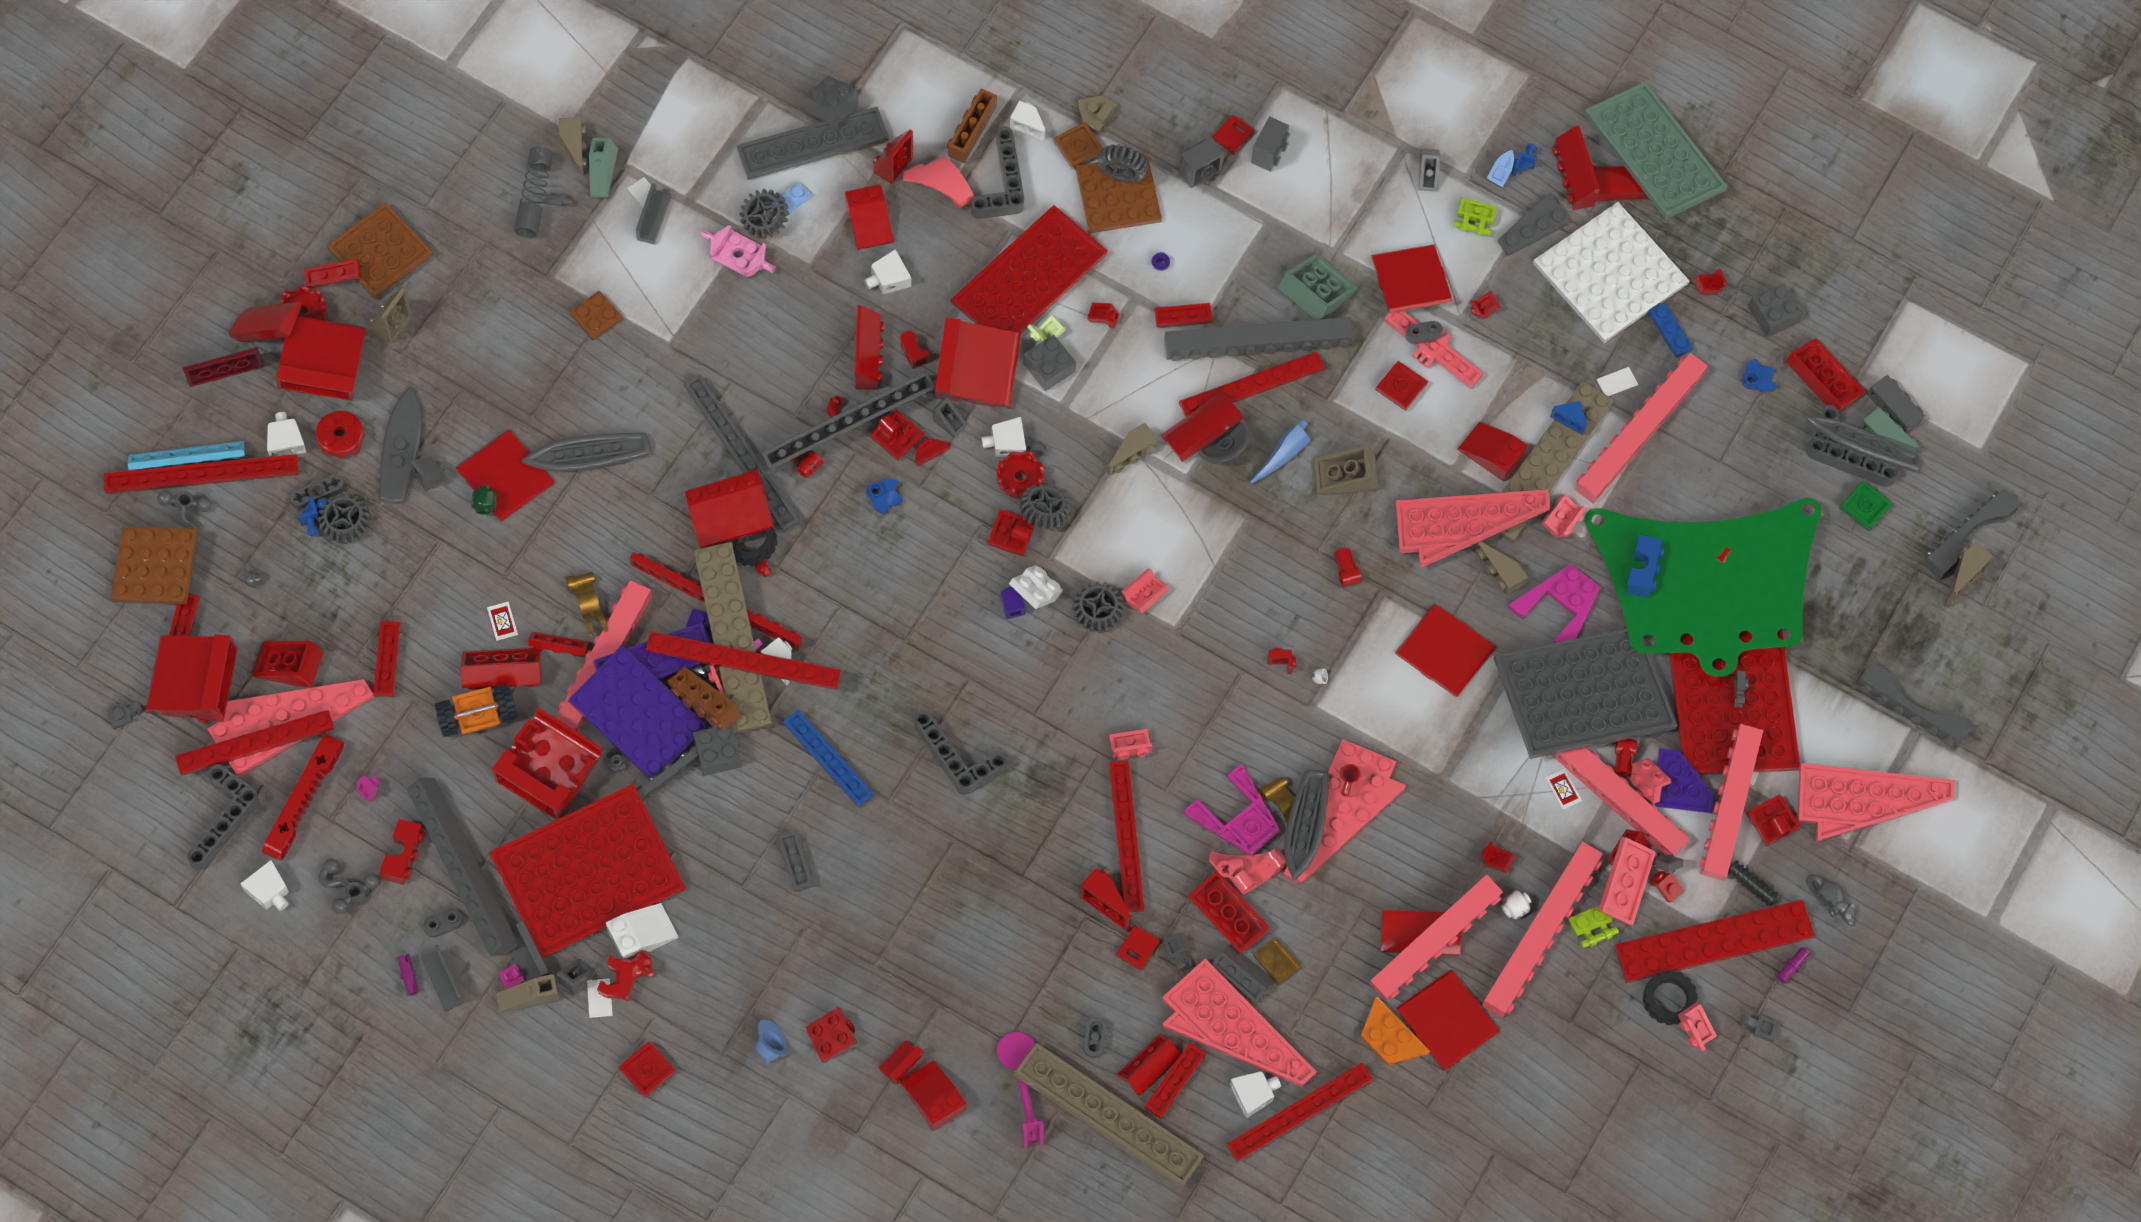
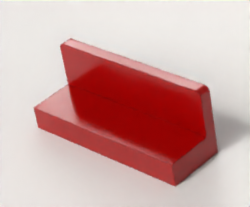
M1159 1033L1117 1075L1121 1080L1130 1084L1134 1092L1140 1096L1181 1054L1170 1038Z

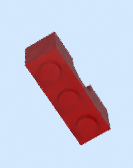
M399 818L392 837L395 843L405 847L404 851L398 856L385 855L379 874L381 879L404 885L406 879L409 880L411 877V865L413 861L417 860L419 853L417 848L419 843H423L425 832L421 824Z

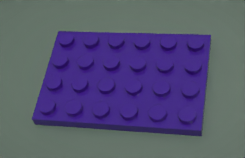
M623 645L568 699V702L648 779L656 774H661L664 771L663 769L681 754L694 740L693 732L706 728V725Z

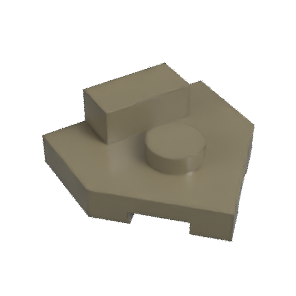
M1103 95L1077 100L1082 123L1086 122L1090 130L1099 134L1118 107L1117 103Z

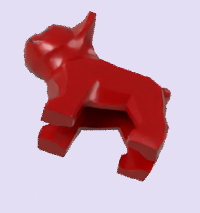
M641 951L634 958L617 960L614 956L610 955L607 965L610 970L616 972V982L607 985L605 982L600 981L597 991L599 992L598 994L608 999L615 998L623 999L627 1002L630 1001L629 995L639 977H656L652 968L653 960L651 954L647 951Z

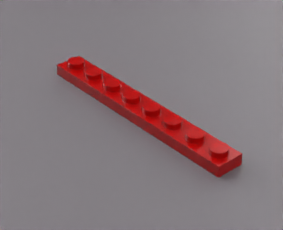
M1316 351L1180 400L1179 405L1186 417L1221 391L1234 403L1323 371L1325 366Z
M325 710L175 755L180 775L182 776L212 767L213 765H219L335 730L330 711Z
M1129 760L1109 762L1123 901L1129 913L1142 912L1145 910Z
M1360 1063L1230 1141L1226 1146L1238 1163L1372 1082L1373 1078L1364 1064Z

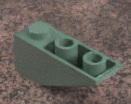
M592 138L589 152L591 198H608L618 153V147L610 138Z
M1880 407L1867 416L1859 427L1913 453H1916L1919 447L1916 440L1909 437L1904 432L1902 426L1896 424L1890 418V415Z

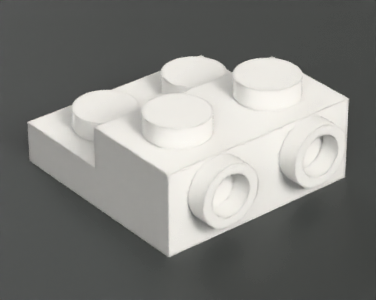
M1037 565L1027 568L1022 575L1012 578L1009 583L1035 609L1055 602L1063 591L1060 585L1050 579L1046 571Z

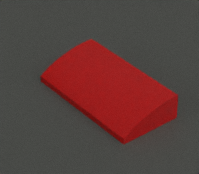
M1625 166L1593 167L1600 188L1596 201L1649 199Z
M294 302L249 307L236 319L229 335L238 342L290 337L302 303Z
M1817 338L1792 352L1786 360V363L1826 406L1832 405L1836 407L1839 413L1866 392Z
M1221 391L1165 431L1161 436L1181 462H1183L1244 418L1235 404Z
M1217 870L1188 895L1189 899L1240 954L1248 950L1271 930L1266 922Z
M1382 910L1381 952L1401 953L1445 912ZM1461 931L1456 935L1458 939L1451 946L1446 944L1441 948L1444 951L1441 955L1460 956Z

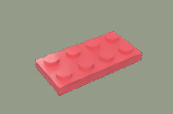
M1621 837L1598 909L1599 912L1628 926H1633L1656 854L1655 851L1626 837Z

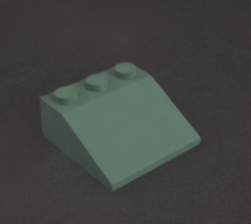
M1316 253L1287 271L1278 289L1306 311L1313 319L1317 320L1329 317L1358 287Z

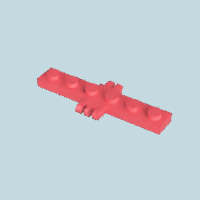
M1404 311L1391 312L1384 320V322L1404 337L1410 325L1419 323ZM1444 328L1440 339L1414 344L1419 348L1412 356L1414 359L1422 355L1418 362L1422 364L1427 359L1424 364L1426 368L1436 361L1470 389L1483 376V372L1449 347V339L1452 335L1448 333L1443 337L1446 333Z

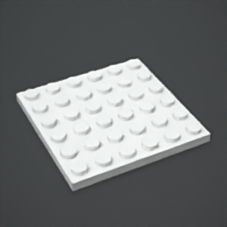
M1619 202L1533 260V265L1603 343L1619 334L1646 315L1650 309L1663 303L1690 282Z

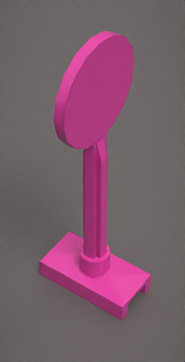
M1022 1032L1007 1034L997 1045L998 1059L1005 1067L1017 1070L1034 1047L1035 1042L1029 1035ZM1018 1079L1026 1118L1025 1124H1022L1023 1147L1028 1148V1142L1039 1140L1040 1146L1044 1145L1043 1122L1034 1119L1028 1085Z

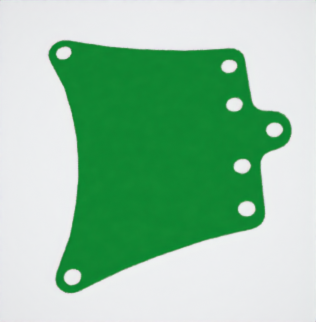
M1802 498L1772 511L1742 518L1709 522L1649 520L1634 518L1601 508L1591 509L1585 515V524L1612 578L1623 610L1630 644L1635 651L1644 654L1692 653L1699 659L1703 671L1712 676L1722 677L1733 673L1737 667L1738 656L1744 650L1790 647L1797 645L1801 641L1803 596L1807 566L1822 510L1817 500ZM1804 504L1813 505L1815 511L1812 515L1803 514L1801 508ZM1596 514L1602 515L1605 519V522L1600 526L1594 525L1591 521L1592 517ZM1639 535L1662 539L1661 547H1665L1663 557L1658 558L1657 562L1661 564L1659 574L1654 575L1653 579L1657 580L1655 591L1650 592L1649 598L1626 593L1631 568L1643 569L1647 567L1645 563L1634 560ZM1727 547L1731 551L1725 558V562L1722 563L1716 558ZM1782 628L1788 629L1791 633L1790 638L1787 640L1779 639L1777 635L1778 630ZM1749 631L1752 634L1751 641L1742 642L1739 639L1740 632ZM1686 633L1692 635L1693 643L1690 645L1682 644L1680 641L1681 635ZM1645 635H1651L1654 637L1655 643L1653 646L1646 647L1642 644V638ZM1717 658H1721L1725 661L1726 666L1722 670H1716L1712 666V662Z

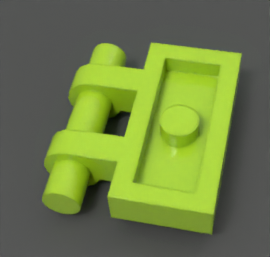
M1462 197L1457 217L1464 219L1463 222L1455 220L1454 227L1460 228V231L1464 232L1466 230L1475 232L1479 236H1490L1491 229L1485 228V224L1493 225L1497 206ZM1469 220L1480 222L1479 226L1470 224L1468 222Z
M1599 906L1568 919V923L1576 938L1584 935L1585 940L1580 941L1583 949L1588 946L1593 947L1597 945V942L1604 939L1606 941L1612 939L1614 935L1619 933L1616 926L1610 929L1607 927L1613 920L1611 917L1599 912ZM1600 929L1601 933L1594 936L1591 934L1592 931Z

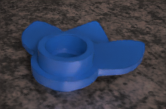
M1757 359L1749 361L1746 365V373L1742 377L1743 386L1747 389H1758L1762 392L1774 390L1777 385L1771 381L1775 368L1769 366L1760 367Z
M884 479L880 483L873 482L868 485L866 490L867 496L872 500L873 508L879 513L887 514L889 506L895 507L903 503L902 497L895 491L899 483L898 481ZM878 490L879 494H873V491Z

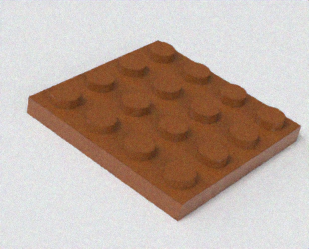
M1148 154L1144 155L1148 162L1146 175L1140 182L1135 181V183L1130 181L1128 183L1125 181L1120 182V180L1108 177V174H1104L1103 170L1099 168L1098 162L1075 166L1089 234L1162 222Z
M386 202L327 245L328 250L339 262L356 258L360 261L361 278L356 280L374 299L433 256L432 250Z
M123 527L111 600L113 602L187 604L199 531L187 528Z

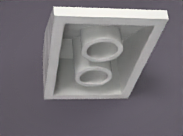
M661 903L625 913L606 922L607 931L622 960L632 959L641 951L650 952L679 938Z

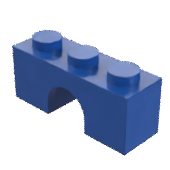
M1639 535L1634 560L1645 563L1647 567L1643 569L1631 568L1626 593L1649 598L1650 592L1655 591L1657 580L1653 579L1654 575L1659 574L1661 564L1657 562L1658 558L1663 557L1665 548L1661 547L1662 539Z

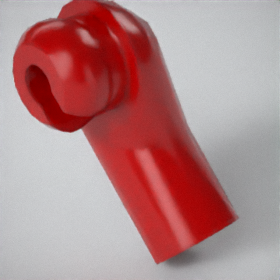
M836 395L831 398L827 405L826 411L830 418L839 414L838 411L842 403L840 396Z
M767 559L762 564H755L758 574L763 577H768L771 573V569L767 565Z

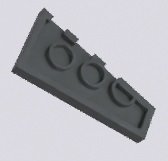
M1549 193L1498 239V243L1505 254L1509 256L1569 225L1570 220L1553 195Z

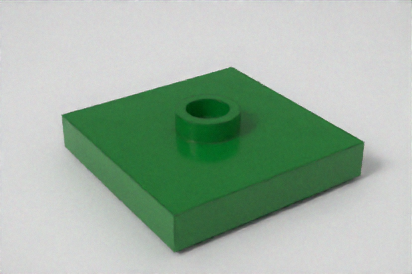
M1863 480L1840 505L1839 509L1867 531H1870L1891 508L1893 503Z

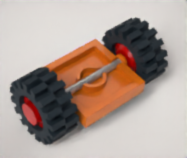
M509 684L494 688L497 703L496 701L494 702L490 687L452 696L456 710L454 714L450 699L434 703L442 736L447 737L458 734L455 718L459 722L462 735L500 726L497 714L498 707L503 722L518 718L514 697Z

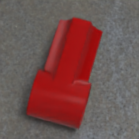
M1344 547L1335 551L1334 557L1339 569L1338 576L1341 586L1346 587L1361 583V573L1358 566L1355 565L1350 548Z
M1625 739L1616 741L1614 773L1619 777L1631 776L1637 740Z

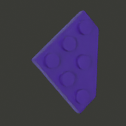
M1658 748L1657 766L1671 779V783L1662 787L1660 802L1654 805L1660 808L1711 814L1714 793L1706 786L1679 750Z

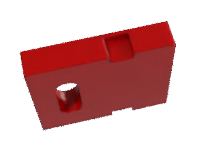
M1233 114L1212 138L1216 143L1234 155L1239 150L1240 145H1243L1253 135L1254 129ZM1233 126H1237L1238 128H1240V129H1241L1242 131H1244V132H1240L1239 130H1237V129L1234 128Z
M1134 925L1116 953V956L1142 971L1160 940ZM1131 951L1132 953L1139 956L1140 959L1137 960L1132 956L1128 955L1126 952Z

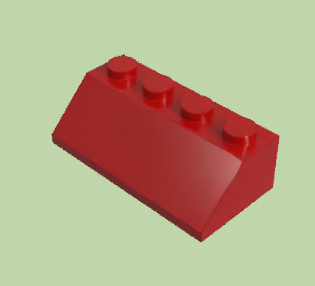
M1580 125L1557 137L1554 146H1552V154L1558 161V172H1561L1563 177V188H1566L1568 192L1567 201L1572 205L1573 210L1595 206L1600 190Z
M857 305L855 390H878V383H882V372H879V366H883V355H879V349H883V338H880V332H884V321H880L879 313L862 305Z
M519 648L463 651L460 665L462 688L475 690L479 687L494 689L509 684L510 688L517 687L518 685L533 687L541 684V650Z

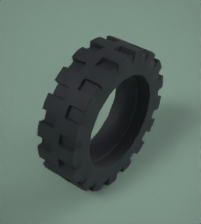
M774 528L763 531L766 534L763 545L751 552H743L737 549L736 545L739 538L727 541L726 543L732 542L736 563H741L743 566H755L757 563H764L765 559L768 560L776 550L775 545L778 544Z
M1673 970L1668 972L1661 971L1648 981L1643 992V1003L1645 1004L1646 1012L1648 1011L1650 1013L1649 1016L1652 1019L1655 1018L1656 1022L1661 1024L1663 1022L1666 1025H1677L1681 1022L1678 1014L1697 1002L1698 994L1695 992L1696 987L1694 984L1692 985L1689 977L1683 976V973H1675ZM1663 983H1672L1679 986L1686 996L1685 1007L1676 1013L1662 1010L1654 1000L1655 989Z

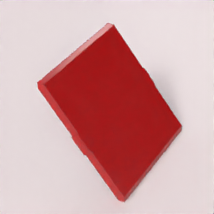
M1435 244L1371 255L1378 277V285L1380 290H1382L1389 313L1453 302L1446 281L1445 271L1441 265Z
M509 429L455 467L473 490L478 489L481 485H487L497 493L496 509L492 512L499 521L506 519L554 484V481L545 470L534 468L521 462L530 452L526 450Z
M1433 604L1395 654L1420 671L1426 678L1431 679L1453 696L1458 697L1496 647L1472 630L1467 624L1459 621L1437 604Z
M1452 970L1396 1007L1398 1013L1415 1033V1036L1431 1051L1430 1054L1444 1071L1499 1033V1029L1482 1009L1480 1003L1471 995Z

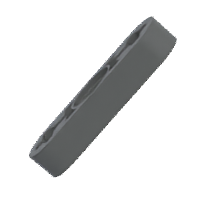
M331 475L293 491L290 500L293 507L303 509L306 508L310 501L306 495L307 492L310 497L313 496L316 503L320 498H329L341 493L345 485L341 476ZM336 481L338 487H334L332 482ZM315 488L323 490L319 496L313 495L312 491ZM300 496L302 502H299L296 497Z

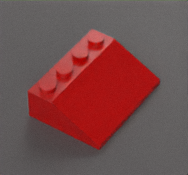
M758 469L685 491L700 549L774 528L764 481Z

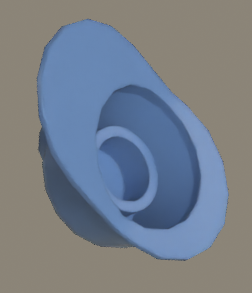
M766 1019L761 1020L758 1024L759 1038L756 1043V1050L762 1056L764 1063L774 1061L780 1056H786L788 1050L783 1031L776 1023Z

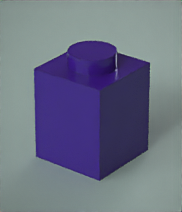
M1008 587L1001 591L1000 599L1006 619L1025 615V605L1022 596L1013 587Z

